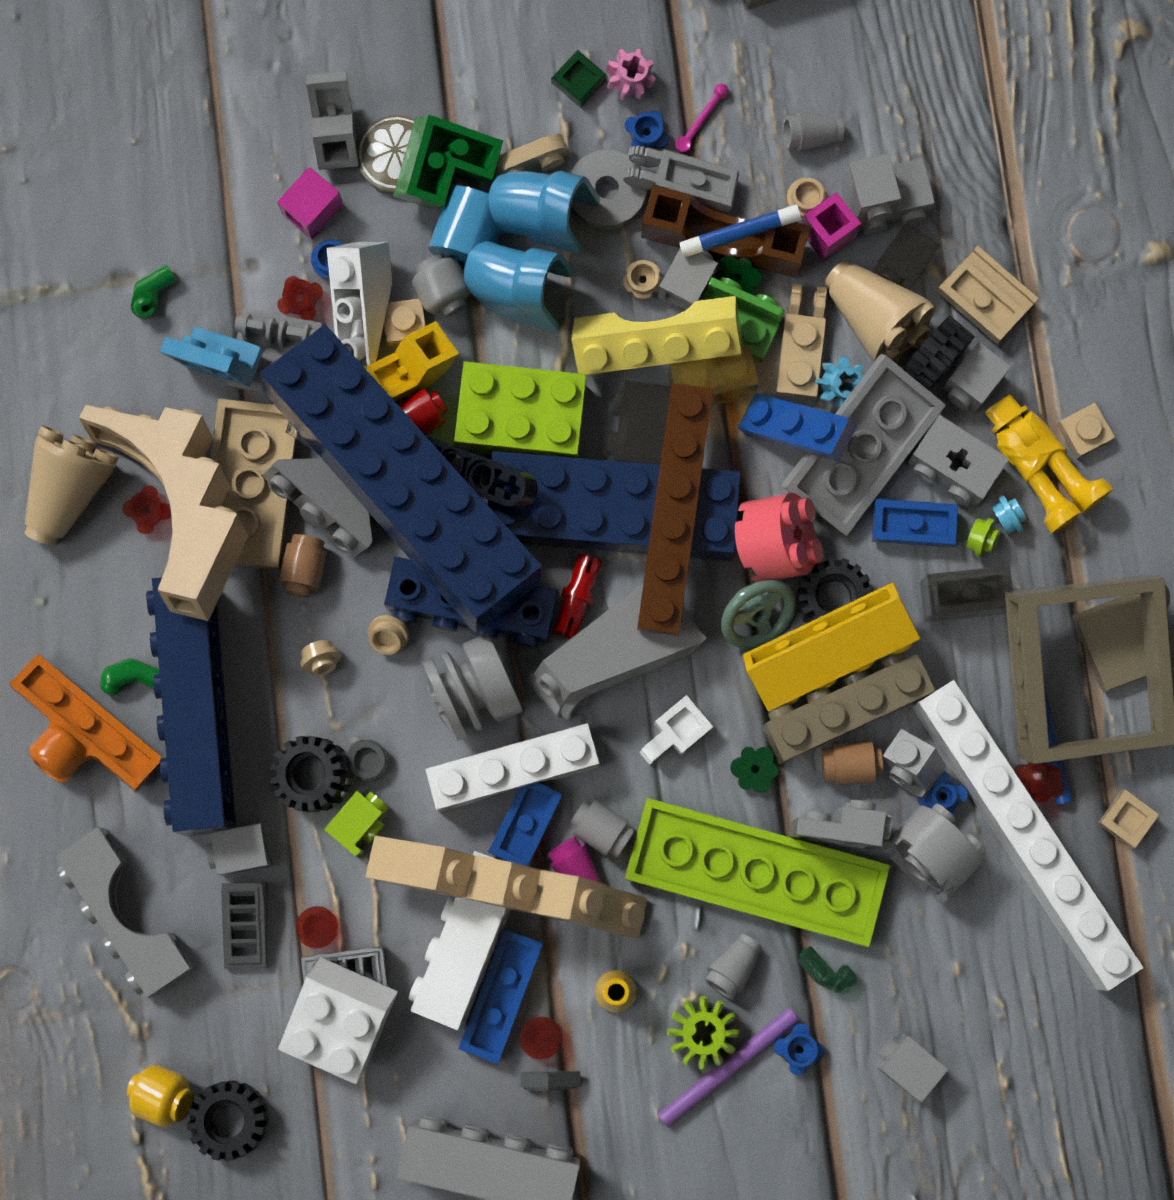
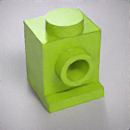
M356 791L324 830L355 857L361 858L365 852L359 846L363 841L368 845L374 841V837L381 833L385 827L381 820L386 816L385 812L390 807L371 791L366 797Z

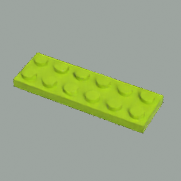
M646 798L625 880L870 947L890 865Z

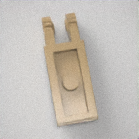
M792 284L789 310L784 318L775 395L816 400L818 384L815 383V380L819 379L826 324V318H823L827 288L817 287L813 299L814 313L813 317L798 315L803 295L802 285Z

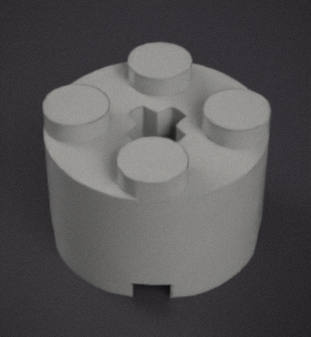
M935 804L932 808L918 806L890 835L889 840H886L883 846L885 850L893 848L895 853L890 859L915 886L923 892L930 886L938 892L934 899L947 902L979 868L982 863L980 857L985 852V848L975 837L970 834L964 835L953 825L955 822L953 815L942 805Z

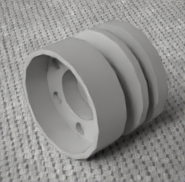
M488 633L462 644L466 663L460 666L457 665L448 651L441 653L449 671L439 674L432 658L422 662L425 668L426 688L442 723L453 732L457 741L467 737L460 721L467 716H470L476 732L483 730L479 714L480 710L487 708L498 723L523 712Z

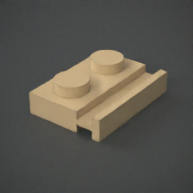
M979 246L973 250L937 290L944 299L996 344L1007 335L1039 299Z

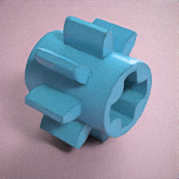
M839 357L837 367L832 363H823L822 366L826 372L822 378L815 380V383L821 385L824 391L820 399L822 401H829L835 398L836 408L841 407L863 378L861 372L864 366L854 365L849 368L850 361L848 357ZM840 375L846 377L843 382L839 378ZM841 383L845 387L844 390H839L838 388Z

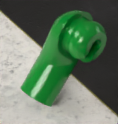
M168 265L161 267L135 283L131 299V310L136 317L140 319L151 318L157 310L160 291L177 282Z

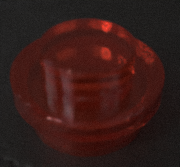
M314 906L304 910L296 922V933L299 940L310 948H324L330 945L338 934L337 918L332 911L325 907Z
M539 1016L530 1019L523 1026L520 1033L522 1049L534 1059L543 1060L552 1057L558 1052L562 1044L560 1027L554 1020L548 1017Z

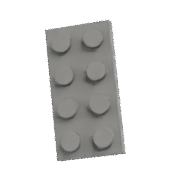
M880 354L835 413L849 417L858 425L840 461L805 453L781 487L789 493H796L802 499L810 498L814 504L816 514L838 532L847 536L946 405L889 357Z

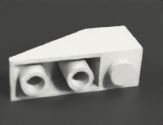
M353 242L327 248L335 335L363 367L376 362L392 287L389 242Z

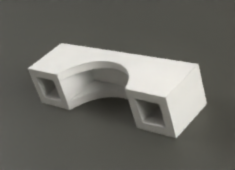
M586 723L426 768L425 771L436 810L440 813L479 802L485 798L519 787L560 779L599 768V761L589 725Z

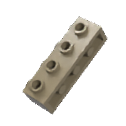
M904 652L895 654L881 661L884 668L871 675L868 674L867 670L856 672L843 679L846 684L843 688L831 693L829 687H824L807 695L808 704L794 710L790 703L768 713L771 721L766 722L762 729L779 765L934 693L936 690L918 653L906 658Z

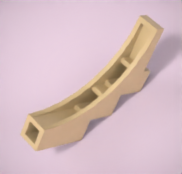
M85 405L79 419L93 442L120 450L142 463L165 487L171 505L173 533L168 563L159 584L158 592L170 612L208 621L244 547L248 534L238 514L229 508L222 507L230 485L220 464L205 457L213 437L203 416L190 409H183L181 411L165 407L159 420H156L149 415L141 414L136 416L126 414L108 406L99 408Z
M381 836L374 837L365 875L366 878L393 885L504 907L639 939L647 903V897L606 886L607 884L579 876L543 871L510 861L474 856L446 847Z

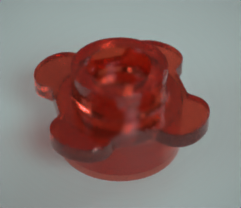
M296 276L287 278L284 282L283 298L277 302L279 311L285 315L293 313L299 315L301 319L312 320L316 316V302L323 296L321 285L316 282L310 284L308 281L299 279ZM299 295L304 296L302 302L296 300Z
M145 486L141 492L135 494L123 504V513L128 517H132L137 523L136 528L138 532L150 534L157 523L161 520H168L171 517V506L160 500L158 490L155 487ZM147 506L151 508V512L148 514L144 513V508Z

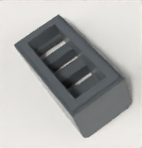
M222 883L224 969L267 968V883ZM234 896H255V904L234 905ZM234 913H256V921L234 922ZM256 930V939H234V931ZM257 947V956H234V948Z
M385 946L301 957L303 981H305L320 957L330 962L338 961L339 966L348 969L347 960L355 959L356 973L366 977L363 958L371 957L374 981L390 988Z

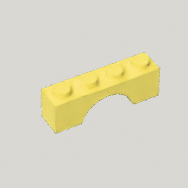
M736 296L695 301L680 314L657 321H628L620 318L615 312L574 318L571 340L578 373L590 375L740 355L741 327Z

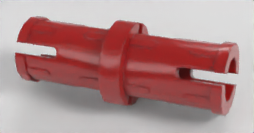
M577 555V561L569 585L564 587L561 593V597L564 600L555 627L552 630L554 634L561 636L562 633H566L564 638L571 639L579 633L586 608L592 606L594 600L591 593L599 569L602 566L601 560L594 557L593 561H589L590 555Z

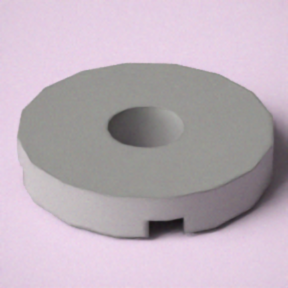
M614 149L596 150L583 156L572 168V174L588 178L594 189L603 181H611L619 189L618 193L610 199L600 197L599 206L572 200V210L586 225L600 230L618 229L625 226L633 218L635 219L642 211L647 190H641L634 186L631 187L623 181L626 169L635 168L642 170L639 164L636 165L629 161L628 154Z

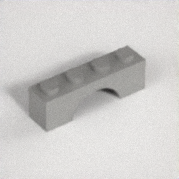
M97 827L55 856L61 864L57 868L59 876L69 889L76 887L84 900L79 904L81 910L92 924L99 923L107 935L102 938L106 949L114 959L117 960L121 957L129 969L125 977L138 995L144 993L147 998L155 997L197 968L175 933L144 934L134 929L124 919L118 906L117 889L119 880L129 863L107 829Z

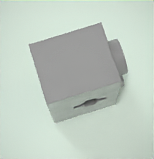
M939 414L908 461V464L914 467L913 473L920 479L931 484L936 481L949 489L947 494L956 502L968 506L970 503L976 507L983 500L1009 458ZM955 457L962 461L957 471H953L950 468Z

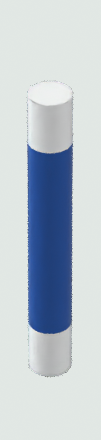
M796 204L679 243L683 256L686 258L800 221L802 218Z

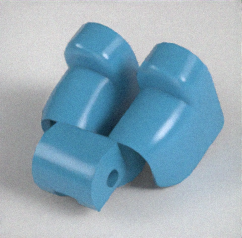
M531 171L504 173L496 177L489 193L465 186H450L445 205L439 213L428 249L433 255L442 253L445 258L453 257L458 262L465 263L464 283L471 294L488 310L516 322L556 332L559 324L545 308L543 301L546 278L548 273L571 278L574 272L563 255L539 248H531L526 252L498 245V238L502 233H514L528 236L532 242L580 253L582 246L569 226L572 200L599 206L601 199L588 178L564 171H557L551 175Z

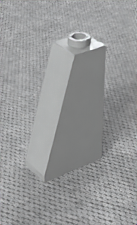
M642 583L544 659L534 675L538 678L537 683L541 691L547 697L554 698L562 706L689 657L707 638L683 610L679 636L637 631L643 590Z

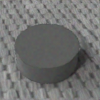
M358 741L347 752L346 757H349L351 764L346 765L347 769L352 771V776L360 781H376L385 774L388 768V754L376 741Z

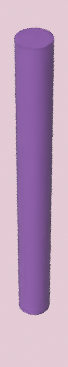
M787 1008L739 1047L734 1054L729 1055L723 1060L724 1063L721 1066L713 1068L657 1114L667 1128L800 1020L790 1008Z

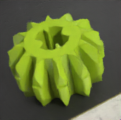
M700 996L699 1011L696 1012L689 1000L683 1001V1006L689 1015L684 1018L680 1013L672 1012L671 1018L681 1023L682 1027L681 1029H667L668 1036H682L681 1041L674 1043L670 1047L672 1052L677 1053L688 1047L689 1049L682 1060V1063L687 1066L692 1062L695 1054H699L698 1065L701 1070L707 1069V1055L710 1054L716 1065L721 1066L724 1062L717 1051L722 1048L727 1053L734 1054L736 1050L731 1044L724 1042L725 1037L736 1038L740 1035L739 1030L725 1029L724 1025L736 1019L735 1014L731 1012L721 1018L717 1017L724 1006V1003L720 1000H717L711 1012H708V999L706 996ZM703 1021L705 1026H708L710 1022L714 1027V1030L709 1034L711 1041L704 1045L702 1040L699 1039L695 1043L692 1035L697 1032L695 1024Z

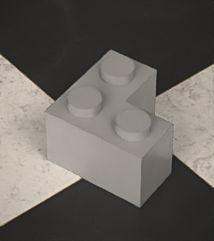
M884 153L849 161L840 187L843 201L861 223L858 232L863 231L865 235L882 232L887 229V225L902 222L903 226L919 224L926 220V216L930 215L935 204L923 158L892 164L890 154Z

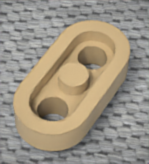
M548 135L499 155L493 176L494 180L499 175L511 171L533 172L541 168L543 171H549L559 167L564 163V157L569 152L563 135Z

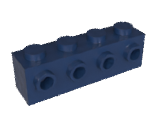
M395 556L384 602L387 611L393 612V617L411 623H416L417 617L433 620L432 626L448 631H457L458 625L469 627L410 559ZM535 586L477 634L473 631V635L479 637L488 633L490 639L497 640L498 634L514 637L513 643L531 648H538L539 642L548 644L558 591Z

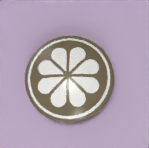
M391 115L380 118L365 129L358 141L359 169L366 180L379 192L390 193L395 191L415 120L411 117Z

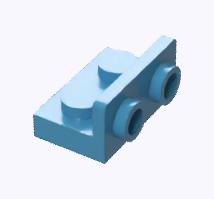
M198 327L193 329L190 337L183 336L182 341L165 337L160 349V353L185 367L249 387L252 384L264 352L258 345Z

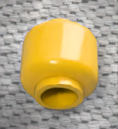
M157 1064L148 1066L141 1073H136L131 1078L126 1091L127 1097H129L131 1113L137 1118L161 1128L172 1126L175 1122L179 1123L184 1120L189 1108L192 1107L194 1098L193 1091L190 1090L188 1078Z

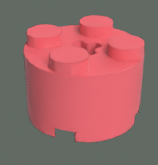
M786 493L746 501L740 505L738 511L744 510L742 521L735 522L736 546L744 569L752 567L757 575L751 577L755 582L807 575L812 571L815 564L823 561V547L821 542L816 539L813 524L816 517L815 507L810 498L802 499L796 493Z

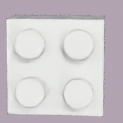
M320 957L304 981L278 1050L357 1084L370 1062L398 991Z

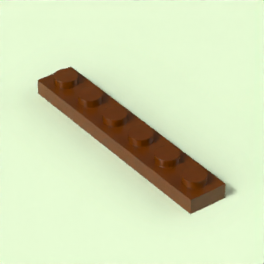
M671 384L637 631L679 636L713 392L712 388Z

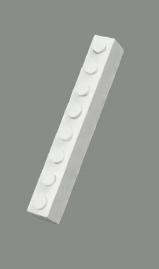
M954 680L914 705L912 709L962 785L967 789L969 796L1097 990L1109 991L1143 969L1142 964Z

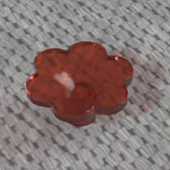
M1028 762L1027 765L1019 764L1015 767L1014 772L1034 802H1047L1050 797H1059L1063 794L1065 788L1061 782L1063 773L1058 767L1048 766L1046 763L1033 764L1031 762Z

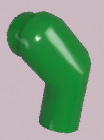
M133 658L119 661L106 666L100 675L101 690L108 695H117L123 689V685L132 681L154 688L153 675L159 673V668Z

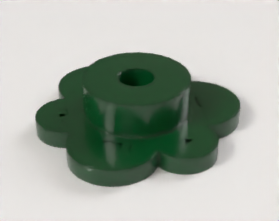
M727 255L720 263L721 269L717 271L716 279L720 280L722 277L731 279L742 286V291L752 295L754 287L759 285L762 280V273L758 268L752 267L751 259L745 257L738 259L733 255Z
M745 747L741 751V757L734 759L730 765L731 773L739 778V787L743 790H748L752 787L758 793L768 791L772 784L771 778H775L779 773L777 765L772 763L774 760L773 752L767 747H760L756 751L752 747ZM752 766L758 767L757 773L751 771Z

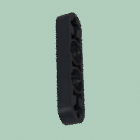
M427 437L449 463H451L455 456H459L461 460L459 474L480 497L517 509H525L535 501L538 486L536 479L530 473L442 440ZM489 467L492 475L491 481L486 488H482L480 485V474L484 468ZM506 482L515 483L520 487L518 495L514 491L504 489Z

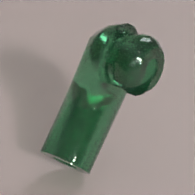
M812 946L804 949L796 958L797 962L818 985L839 995L851 992L849 989L858 983L857 975L848 965H842L835 973Z

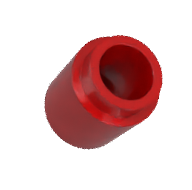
M422 388L397 404L424 435L446 422L442 414L446 413L448 409L436 390L428 394L425 388Z

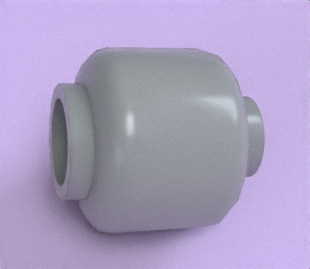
M441 253L424 260L415 267L414 270L417 274L412 280V287L427 312L431 314L443 312L445 317H449L467 306L464 299L469 296L470 291L464 283V271L455 258H445Z

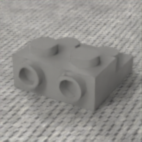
M850 800V803H845V806L834 811L833 822H831V814L816 811L802 813V817L791 821L789 837L798 840L873 850L881 847L884 839L889 840L892 829V815L882 811H875L876 803Z

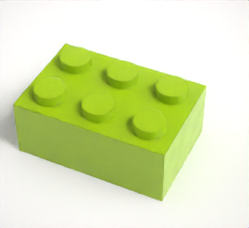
M464 361L454 437L455 446L477 454L492 456L493 451L578 458L586 393V374Z

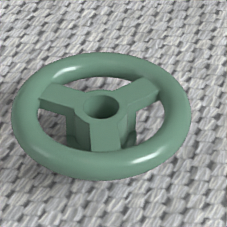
M777 580L759 581L740 589L728 603L722 616L721 630L724 638L735 647L751 649L757 648L780 636L791 623L796 611V597L793 590L787 584ZM783 598L784 608L782 614L770 626L768 620L771 617V610ZM750 623L752 626L757 627L759 634L741 636L735 632L733 625Z

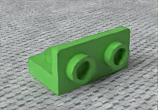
M711 277L702 300L736 296L741 327V354L762 363L780 326L785 310L779 307V302L772 297L764 294L754 296L742 291V286L731 279L722 277L720 280Z

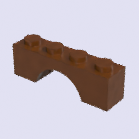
M652 185L642 222L641 238L680 248L679 242L749 219L719 213L702 205L690 194ZM794 222L707 250V252L713 257L720 259L727 255H733L738 259L741 257L749 258L752 260V267L796 278L811 226Z

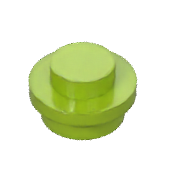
M978 518L975 521L966 548L974 551L976 557L982 558L986 552H994L1001 534V530L995 529L996 520L988 518L985 521Z

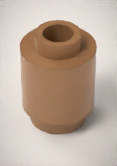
M294 534L292 536L291 543L286 544L278 581L279 584L286 586L285 593L308 598L310 592L319 591L327 552L324 551L325 541L308 535Z
M872 741L832 743L831 748H822L824 781H834L835 785L875 783L876 774H883L881 749H874Z

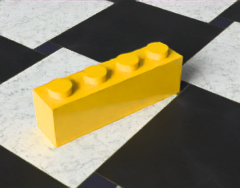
M892 582L742 655L746 671L769 712L790 703L792 705L800 696L815 689L828 688L838 678L846 674L864 671L870 668L876 660L888 654L902 653L909 649L914 642L920 640V637Z

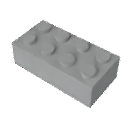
M423 1114L420 1120L414 1119L408 1125L396 1179L486 1200H572L580 1166V1157L572 1156L573 1148L554 1143H548L547 1150L530 1146L532 1139L510 1133L506 1134L505 1140L489 1137L490 1129L472 1124H465L462 1130L447 1127L448 1119L429 1114Z

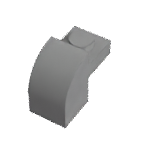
M340 71L306 75V87L312 115V138L318 170L358 166L355 117L347 72Z

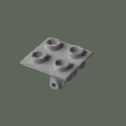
M243 309L242 315H237L234 330L238 332L236 339L258 345L264 352L250 387L227 380L226 386L264 393L260 372L322 327V323Z

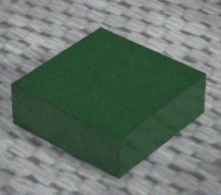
M579 50L551 77V83L580 108L607 81V74Z

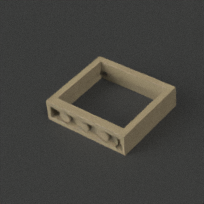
M1139 575L1005 592L1019 758L1037 764L1174 745V669L1171 667L1170 650L1173 647L1174 639L1172 630L1168 626L1167 618L1170 592L1163 577ZM1140 594L1151 731L1049 745L1037 606Z

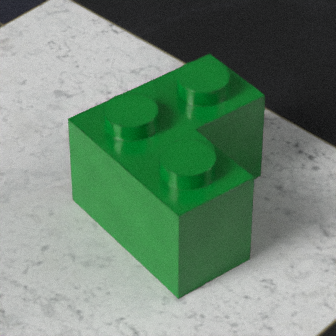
M430 114L415 118L393 196L429 209L443 207L453 175L476 183L493 180L503 140Z

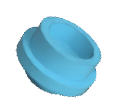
M1004 495L999 497L1000 502L993 505L992 509L1007 535L1016 530L1018 533L1024 531L1020 523L1027 520L1017 500L1014 498L1008 502Z

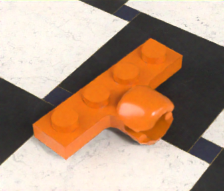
M37 654L9 683L11 689L49 720L48 728L29 747V754L33 762L52 779L61 783L67 782L85 761L93 759L101 763L137 793L160 767V759L162 757L41 655Z

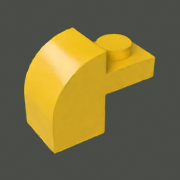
M435 321L404 336L394 353L364 368L394 401H397L403 397H410L422 388L427 389L450 368L459 353Z

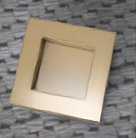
M420 299L388 302L384 320L387 346L399 345L404 336L426 326L424 308Z
M1096 403L1079 410L1057 423L1076 459L1111 442L1115 438Z
M1124 789L1120 791L1097 824L1128 847L1134 849L1159 814Z

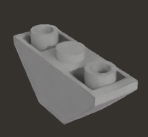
M321 458L279 459L261 475L268 481L269 488L277 496L283 499L288 498L300 509L301 516L308 523L320 526L331 536L332 543L341 551L356 556L367 549L372 543L369 512Z

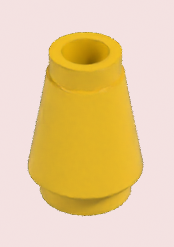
M620 970L608 971L596 983V1000L606 1011L613 1013L623 1012L630 1008L636 999V984L633 978L626 972ZM613 984H620L624 988V996L619 998V1000H612L609 997L610 995H608V989Z

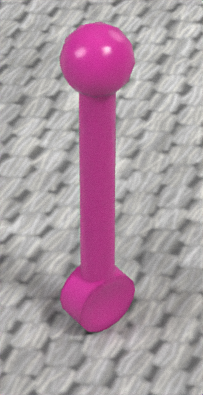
M721 83L714 87L713 97L687 134L676 140L675 148L678 153L686 154L690 151L693 137L720 99H725L728 96L729 89L726 84Z

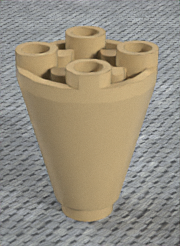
M847 261L836 265L828 274L825 286L829 289V295L873 362L882 354L898 364L903 354L909 348L914 347L917 349L921 347L926 339L930 337L932 331L927 326L936 312V307L928 299L859 265H851Z
M41 425L34 444L24 524L27 527L24 534L42 544L55 546L58 538H63L111 476L119 457L99 448H96L94 451L96 443L87 438L72 434L70 440L64 439L62 432Z

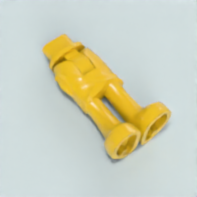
M1009 394L990 407L985 414L995 426L991 431L997 438V448L1001 451V454L1009 458L1007 462L1016 467L1026 483L1029 482L1046 511L1044 523L1052 535L1069 525L1080 514L1083 515L1107 497L1114 488L1106 479L1101 478L1089 481L1081 475L1065 453L1068 450L1059 442L1048 425L1032 410L1028 412L1029 409L1026 405L1020 407L1014 397ZM1046 464L1055 473L1073 502L1062 496L1043 471Z

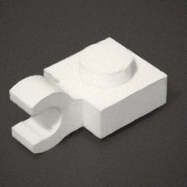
M686 695L654 722V725L661 733L647 743L639 753L649 765L671 746L681 755L708 733L713 726Z

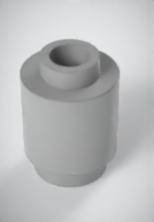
M594 800L590 806L583 802L570 822L576 827L572 835L603 855L607 856L610 853L618 858L635 831L627 825V819L597 800Z

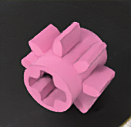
M639 48L635 53L628 54L623 49H620L617 55V62L609 61L605 71L614 75L609 79L607 88H615L620 93V100H624L626 96L635 95L638 100L642 99L644 94L643 86L652 88L656 79L653 75L647 74L652 69L654 61H646L641 55V49ZM627 71H632L634 78L626 76Z

